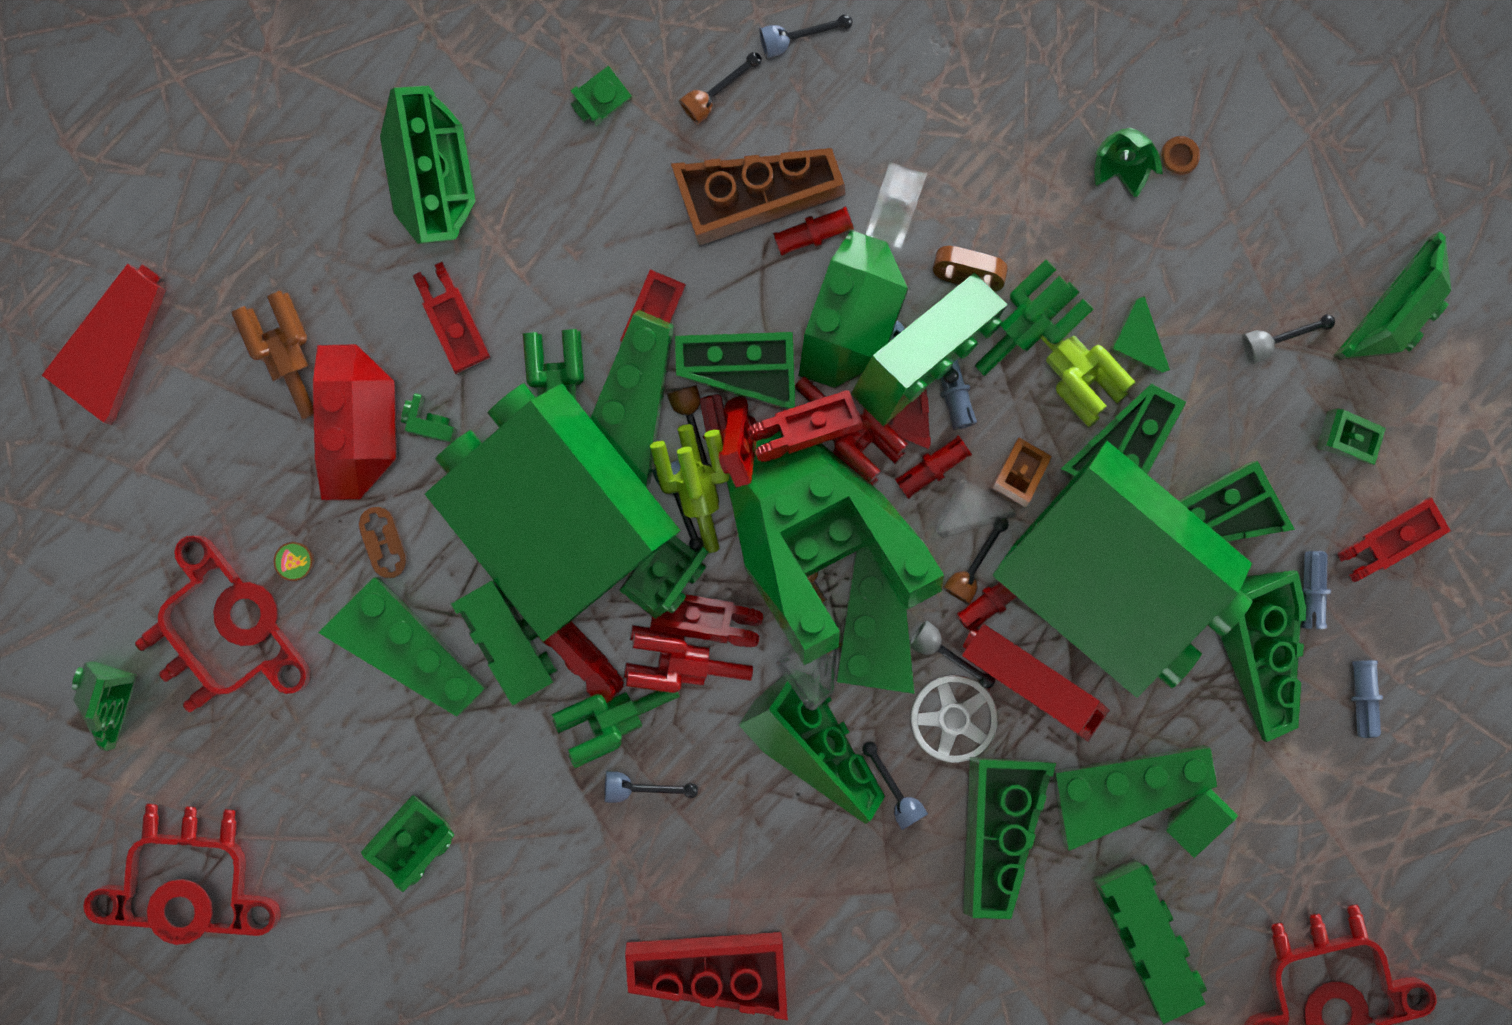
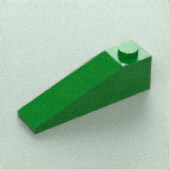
M1295 570L1246 576L1240 591L1253 602L1239 622L1225 636L1221 637L1261 739L1264 742L1271 741L1299 728L1301 682L1297 679L1298 659L1303 657L1304 644L1300 643L1301 621L1306 620V604L1299 573Z
M91 661L85 662L83 668L78 667L75 672L71 687L72 690H76L73 701L98 748L109 751L116 747L137 674Z
M800 661L753 702L739 723V726L766 755L866 824L872 820L885 795L864 757L855 754L845 735L850 732L844 721L838 724L827 703L831 702L832 699L827 690Z

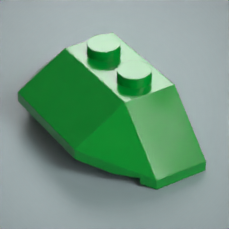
M429 85L391 89L380 133L393 213L417 244L455 240L460 232L459 229L467 219L476 201L463 126L447 106L434 96L435 92Z
M850 230L832 257L804 333L798 376L802 378L805 376L808 380L836 389L845 384V382L861 375L871 357L890 342L908 292V287L886 241Z
M1439 231L1428 238L1334 354L1335 357L1339 360L1394 355L1402 352L1404 349L1410 352L1424 336L1420 329L1428 319L1433 322L1437 320L1449 305L1444 301L1451 292L1446 236Z

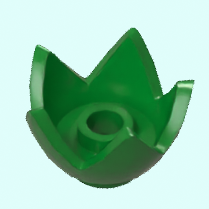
M1125 128L1114 132L1101 143L1095 152L1097 155L1094 168L1096 186L1118 176L1127 190L1134 197H1138L1148 180L1151 170L1156 174L1163 175L1158 150L1145 134L1136 129Z

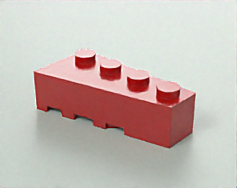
M782 932L626 943L625 960L628 993L678 1002L679 1000L700 1003V1006L715 1008V1006L725 1007L753 1015L755 1013L771 1015L776 1019L788 1021Z

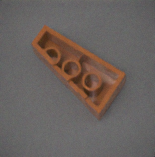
M832 148L784 152L780 155L762 157L752 155L744 156L742 159L722 161L720 159H711L691 164H685V162L671 163L699 246L846 195L845 184Z

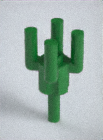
M1047 259L1011 292L1010 300L1017 309L1001 325L1007 334L975 364V367L984 376L1017 345L1023 350L1028 351L1042 338V335L1051 344L1059 343L1094 310L1083 298L1057 324H1054L1052 319L1080 293L1070 281L1067 283L1061 276H1058L1034 300L1030 299L1029 296L1056 271V268Z
M577 329L561 330L564 362L544 364L542 334H538V332L522 333L526 382L530 387L537 389V397L562 383L577 401L576 386L581 385L584 381L581 331H577Z
M654 691L635 701H631L627 692H624L606 703L602 695L595 694L551 714L553 717L552 721L558 734L588 721L595 738L568 749L569 759L574 769L619 749L623 735L642 727L639 715L679 698L680 695L678 692Z

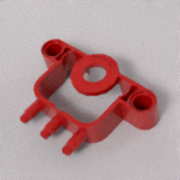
M195 535L182 538L176 544L174 550L175 559L191 581L164 602L158 613V622L142 634V637L135 642V646L140 651H144L149 646L156 644L164 636L179 655L159 672L160 678L164 682H168L171 678L177 677L189 667L203 685L183 703L185 710L191 713L217 694L234 693L244 688L262 673L279 692L291 694L305 689L311 680V669L278 627V605L273 595L261 585L243 582L208 538ZM194 542H198L204 549L203 559L197 564L190 562L187 557V549ZM217 569H221L228 580L233 583L232 586L226 588L220 594L213 609L214 624L219 634L228 642L239 646L256 645L266 640L271 634L281 646L279 654L275 658L263 661L230 687L221 686L212 678L201 662L190 652V648L171 623V614L175 606L206 583L210 574ZM242 599L253 600L260 609L261 616L259 622L251 629L239 628L234 624L231 617L233 606ZM287 665L295 666L300 672V681L294 687L287 685L282 679L283 669Z
M150 803L145 806L142 837L132 845L127 854L124 886H102L90 892L83 904L86 917L93 923L151 928L154 934L164 942L175 945L189 944L200 938L205 932L250 936L264 935L276 927L281 917L280 907L272 898L244 895L246 858L242 848L235 843L237 823L235 820V810L225 809L223 811L220 838L196 837L197 809L191 806L184 808L181 836L157 834L159 820L157 814L158 805ZM145 844L192 845L195 847L219 848L229 853L234 865L230 903L234 913L233 922L231 924H212V901L207 892L197 883L185 879L171 880L158 887L149 899L147 917H134L131 911V902L136 895L140 854ZM103 894L111 898L113 910L110 914H104L98 909L97 898L99 895ZM174 897L186 898L194 907V918L185 927L173 926L166 918V905ZM254 907H264L268 911L270 920L266 926L257 925L253 921L251 913Z
M1354 904L1347 907L1348 922L1352 935L1332 940L1328 939L1325 924L1319 913L1312 914L1309 917L1310 931L1314 944L1291 949L1284 925L1282 923L1272 924V940L1276 957L1272 960L1269 968V979L1277 1009L1254 1014L1245 1021L1244 1025H1288L1290 1017L1281 975L1289 963L1359 945H1367L1372 950L1381 991L1388 998L1387 1013L1370 1017L1368 1004L1363 994L1353 985L1343 981H1327L1316 986L1307 997L1304 1005V1021L1306 1025H1326L1322 1019V1009L1327 1001L1335 998L1345 1000L1351 1009L1350 1019L1345 1025H1367L1371 1023L1376 1025H1393L1429 1015L1435 1009L1437 999L1434 990L1420 979L1406 977L1392 981L1387 957L1383 949L1376 942L1368 938L1363 915L1360 912L1359 906ZM1414 988H1421L1423 991L1422 1001L1416 1006H1409L1407 1003L1408 993Z

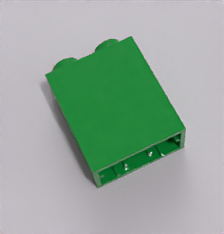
M523 383L499 400L487 412L499 428L484 442H481L475 433L469 430L437 455L435 460L445 471L446 475L425 492L424 495L544 642L580 615L681 530L562 383L538 397H535L525 383Z
M1106 441L1015 541L992 575L1136 698L1157 677L1171 689L1179 684L1202 655V652L1193 646L1191 642L1206 626H1209L1220 637L1225 636L1244 616L1253 602L1240 591L1252 562L1109 441Z

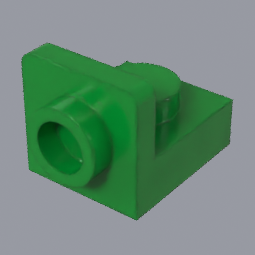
M609 66L578 88L576 86L570 90L575 99L570 103L571 107L583 122L590 118L595 126L599 125L632 99V95Z
M414 393L412 401H405L401 423L406 424L405 431L407 433L450 444L455 441L458 429L449 426L450 418L427 413L426 420L420 419L425 402L423 395Z

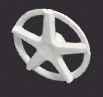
M949 675L933 680L919 692L912 706L910 721L913 735L926 753L941 761L958 763L968 761L970 757H977L990 745L997 730L998 713L991 694L980 683L965 676ZM948 683H964L974 687L980 693L963 703H958ZM937 687L942 705L941 710L918 713L925 696ZM986 702L991 712V726L988 735L971 722L970 719ZM918 725L937 726L942 729L938 752L924 741ZM959 734H963L980 744L978 748L970 753L959 756L949 755Z

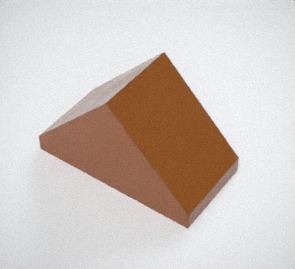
M1018 437L988 489L1021 509L1026 508L1052 456Z

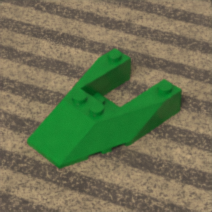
M780 431L770 438L756 441V449L765 443L782 438ZM822 443L790 454L787 451L780 458L771 459L766 462L759 461L755 454L751 483L736 487L729 474L727 486L741 545L744 567L804 666L839 647L840 630L807 578L814 573L868 546L907 610L942 591L944 574L920 537L878 489Z

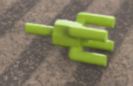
M1042 335V341L1052 350L1046 362L1061 378L1056 385V392L1088 428L1100 419L1098 415L1107 407L1089 387L1094 381L1105 390L1116 404H1119L1128 396L1127 391L1136 383L1103 346L1096 345L1089 351L1075 335L1067 338L1065 341L1062 339L1057 344H1051Z
M685 424L677 429L682 448L677 450L681 467L677 474L673 475L664 441L653 442L650 445L662 492L665 494L679 492L684 515L692 518L696 517L704 548L709 553H714L720 549L712 518V513L719 509L718 503L720 502L716 484L725 483L729 480V474L723 472L719 462V452L723 450V443L719 430H710L704 434L712 467L703 465L693 425Z

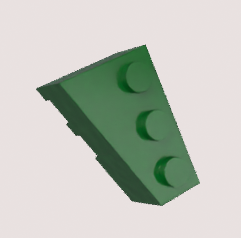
M793 332L675 336L677 378L736 396H743L746 399L784 410L795 407Z
M1151 383L1112 422L1089 441L1079 453L1061 468V473L1072 479L1106 441H1109L1146 474H1149L1182 413L1186 401Z
M1258 461L1248 462L1178 500L1226 541L1295 530Z
M494 580L451 603L456 614L460 613L471 631L469 632L471 639L475 645L478 644L488 661L487 664L512 706L556 681L552 674L558 670L547 651L540 654L533 641L538 638V635L525 619L521 620L514 605Z

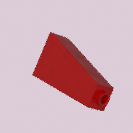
M127 263L42 374L44 378L106 424L112 425L117 418L166 292L157 284L161 277L143 264L137 269Z
M983 624L980 630L977 628L973 629L963 644V648L966 650L962 656L1087 742L1090 741L1110 711L1101 701L986 624Z

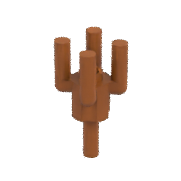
M277 291L268 295L267 299L280 327L263 333L253 308L246 309V306L233 310L231 314L250 357L253 360L265 362L273 382L284 378L302 420L314 416L312 402L299 375V372L308 368L300 346L307 342V335L289 293L283 294L282 291Z

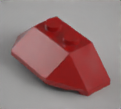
M357 344L317 345L313 376L314 448L321 500L362 499L368 490L397 460L395 381Z

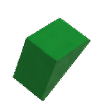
M1145 296L1132 302L1109 352L1159 375L1169 371L1170 368Z
M1336 408L1327 411L1316 448L1375 465L1386 428L1349 411Z
M1209 788L1172 811L1168 817L1166 831L1195 858L1231 825L1238 815Z

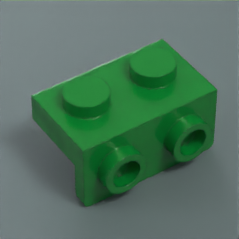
M674 536L636 567L619 591L655 619L666 611L672 614L686 597L681 592L688 582L691 584L695 583L704 572L706 565L702 561L709 551L702 547L695 552L678 537Z
M412 795L366 845L361 854L364 859L389 877L398 890L404 892L410 885L416 884L422 878L425 868L436 856H441L447 851L455 834L445 819L415 795Z

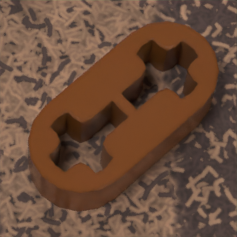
M943 246L939 248L933 264V273L941 280L960 285L975 273L994 292L1004 287L1008 272V266L1002 259L957 246Z
M371 507L365 510L360 516L359 530L374 571L384 578H396L402 575L407 569L408 555L394 516L390 511L381 507ZM377 513L379 518L387 519L388 524L382 527L385 540L380 541L375 530L369 531L367 528V524L372 522L371 515ZM387 544L390 553L400 557V561L395 563L396 570L393 572L388 567L380 566V561L385 558L382 545Z

